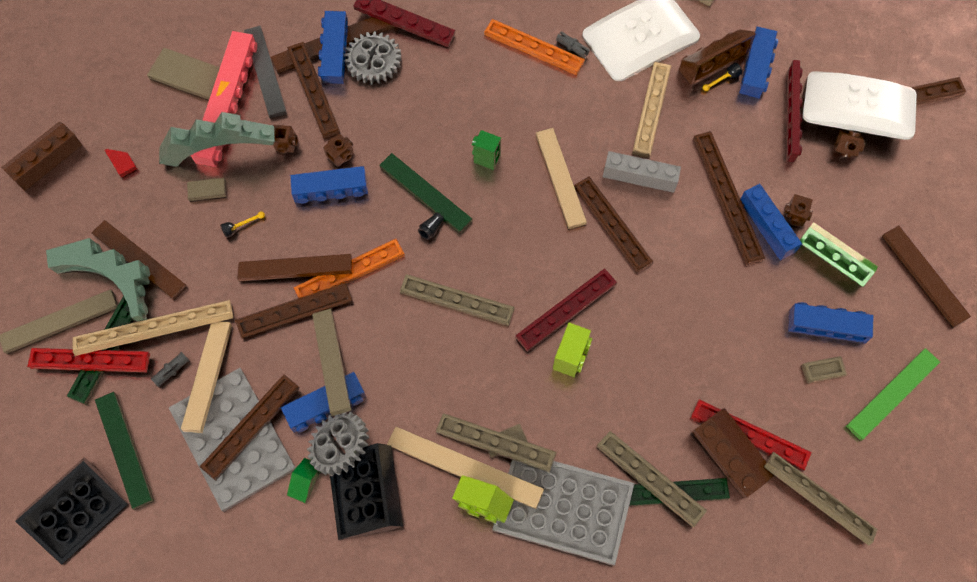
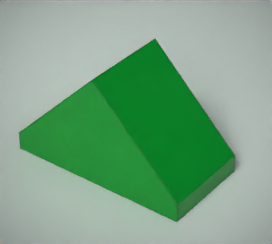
M304 458L292 472L287 496L305 504L320 474L310 464L311 460Z

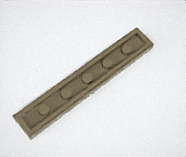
M407 274L400 289L401 294L509 326L515 307Z
M110 289L0 334L3 352L8 354L115 310L118 304L113 291Z
M331 309L313 313L330 414L334 416L352 411L333 312Z
M444 413L436 429L437 434L549 473L557 454L555 451Z
M611 431L598 443L597 448L693 528L706 514L707 510Z
M773 452L769 456L764 468L868 546L874 542L877 528L778 454Z

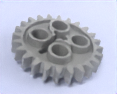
M375 31L371 36L369 32L366 33V37L360 34V39L354 38L355 43L350 42V48H346L347 53L344 54L348 72H351L352 77L356 76L357 81L363 78L364 83L370 80V83L373 84L374 80H376L380 84V79L386 82V77L393 78L392 72L397 73V68L401 67L400 62L402 58L399 44H395V39L390 40L389 35L383 37L382 32L379 36L376 35Z
M352 412L338 414L334 418L329 415L327 422L322 420V427L316 426L318 432L311 434L314 439L308 441L312 445L307 448V451L310 452L308 458L311 460L310 464L324 475L329 474L333 476L334 473L340 475L342 469L348 472V466L350 465L354 468V461H361L359 455L366 453L362 449L368 446L365 440L369 438L366 434L369 430L365 427L366 423Z

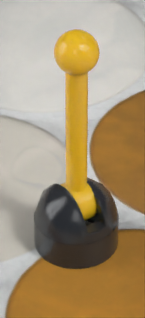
M736 62L731 64L725 75L710 84L703 85V90L708 91L710 87L728 76L736 78L742 75L740 65Z
M260 211L258 215L235 225L231 222L221 224L220 227L225 237L229 238L235 234L237 227L258 218L263 219L265 213Z

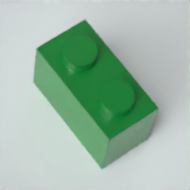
M481 130L479 135H475L472 141L474 163L494 170L501 156V137Z

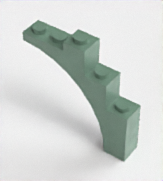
M221 112L215 123L196 119L190 130L170 127L159 147V164L178 167L190 155L214 146L239 143L273 145L275 142L274 126L241 120L240 115Z
M90 238L46 250L48 268L57 274L70 271H87L111 279L122 291L128 303L131 318L137 322L147 320L148 308L144 303L145 289L143 285L149 284L150 270L148 266H145L139 260L126 263L124 256L115 249L102 252L100 245Z

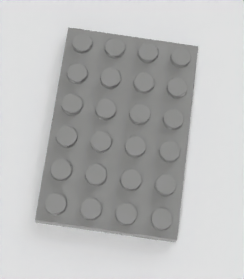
M238 368L217 380L203 433L183 432L181 430L190 396L169 407V410L198 466H200L259 400L242 369ZM269 422L216 481L201 468L200 470L221 511L225 512L293 472L296 467L273 425Z
M512 460L508 474L544 489L537 509L514 500L505 523L497 521L496 524L494 523L492 530L615 566L634 483L554 461L549 473Z

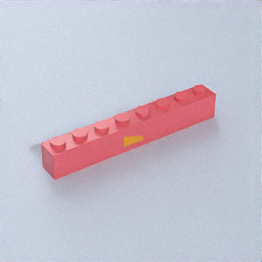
M232 31L202 121L215 123L221 112L236 114L238 100L243 94V84L247 82V72L252 66V55L257 51V42H255L253 34ZM224 145L207 148L190 156L196 164L217 167L218 161L220 162L222 159Z

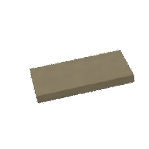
M163 48L147 76L154 81L209 100L220 67Z

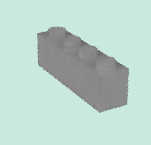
M608 151L603 177L674 193L678 184L681 166Z

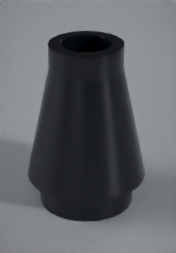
M435 213L419 225L418 233L426 240L434 238L444 218L439 213Z

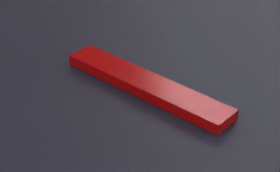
M31 348L27 367L30 369L147 372L150 353L146 351L98 350L75 356L73 349Z
M699 399L690 418L703 424L721 409ZM730 414L758 451L769 456L775 452L796 469L802 472L805 470L812 452Z

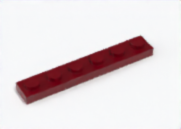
M356 0L353 5L356 11L448 48L455 35L454 29L382 0Z
M793 60L788 69L787 162H795L802 153V145H800L802 129H800L802 114L800 113L802 98H800L803 84L800 83V78L802 77L803 69L800 68V60Z
M604 268L516 334L515 338L527 352L613 288L617 281Z

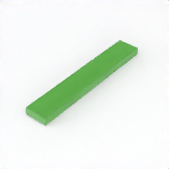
M926 348L923 349L846 427L860 441L863 440L940 361Z

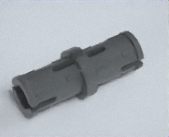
M563 31L556 37V41L566 46L568 51L575 52L583 59L588 56L590 49L579 43L578 39L568 36Z
M180 352L168 364L165 363L164 367L150 379L160 387L172 375L175 376L176 372L190 360Z

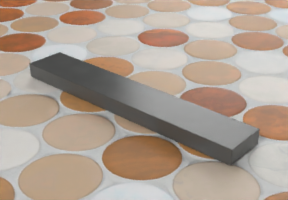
M261 25L246 29L244 33L253 34L255 42H257V51L253 53L252 59L269 118L287 114Z

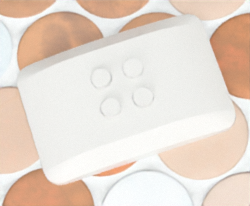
M637 0L584 29L582 37L611 78L615 81H623L651 67L654 62H660L695 44L700 38V33L675 0Z
M813 71L807 77L803 119L813 124L909 140L915 134L917 94L910 87L890 81L851 74Z

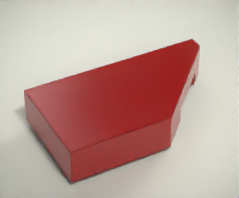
M111 149L104 150L121 178L137 170L136 165L127 152Z

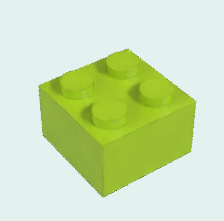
M568 322L555 356L553 370L574 378L576 372L581 373L586 358L585 355L588 354L593 339L589 337L591 330Z
M464 475L461 476L452 499L459 503L458 507L468 511V514L479 518V515L484 516L485 520L495 524L497 521L505 523L514 501L513 498L498 486Z

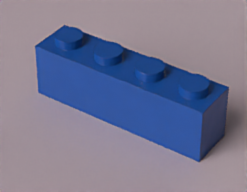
M325 11V15L321 19V26L324 30L323 34H320L322 50H319L321 66H318V76L321 77L323 83L344 84V54H346L348 17L346 11Z
M757 26L755 38L749 49L739 93L760 98L762 92L766 93L769 82H766V79L770 77L772 67L769 66L774 61L775 53H773V49H776L779 39H776L777 31Z
M364 166L290 175L291 192L295 203L304 204L308 201H325L331 198L343 199L348 196L360 197L368 194Z
M761 184L744 191L740 198L744 209L781 261L796 253L802 242Z
M799 302L795 303L789 311L788 331L867 343L873 337V315L863 311L850 312L844 308L830 309L824 305L810 306L807 303Z
M355 372L346 375L345 379L350 405L355 406L362 403L366 395ZM325 386L281 407L289 427L294 433H301L307 430L308 426L315 422L316 424L322 423V420L325 421L331 415Z

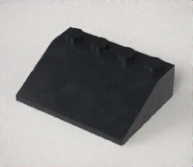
M376 443L363 447L362 450L366 453L359 455L361 461H354V468L349 465L348 472L342 469L340 475L334 473L333 476H330L338 540L404 527L391 445Z
M84 457L20 513L15 522L62 565L128 503Z

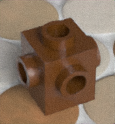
M273 125L275 140L273 147L279 153H294L295 146L298 145V136L292 127Z
M840 130L834 145L835 151L841 152V155L845 157H858L859 152H862L865 147L864 138L858 131L850 130L847 132Z
M340 133L336 137H332L323 147L326 157L337 167L350 160L354 154L353 143L349 138H344Z
M794 194L784 208L785 220L794 226H803L806 221H810L813 210H810L813 199Z

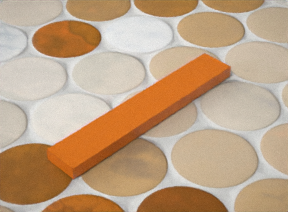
M494 19L490 21L484 31L485 36L576 76L585 62V59Z
M393 239L352 259L351 274L316 276L293 288L298 298L345 282L348 284L404 257L405 254L397 239Z

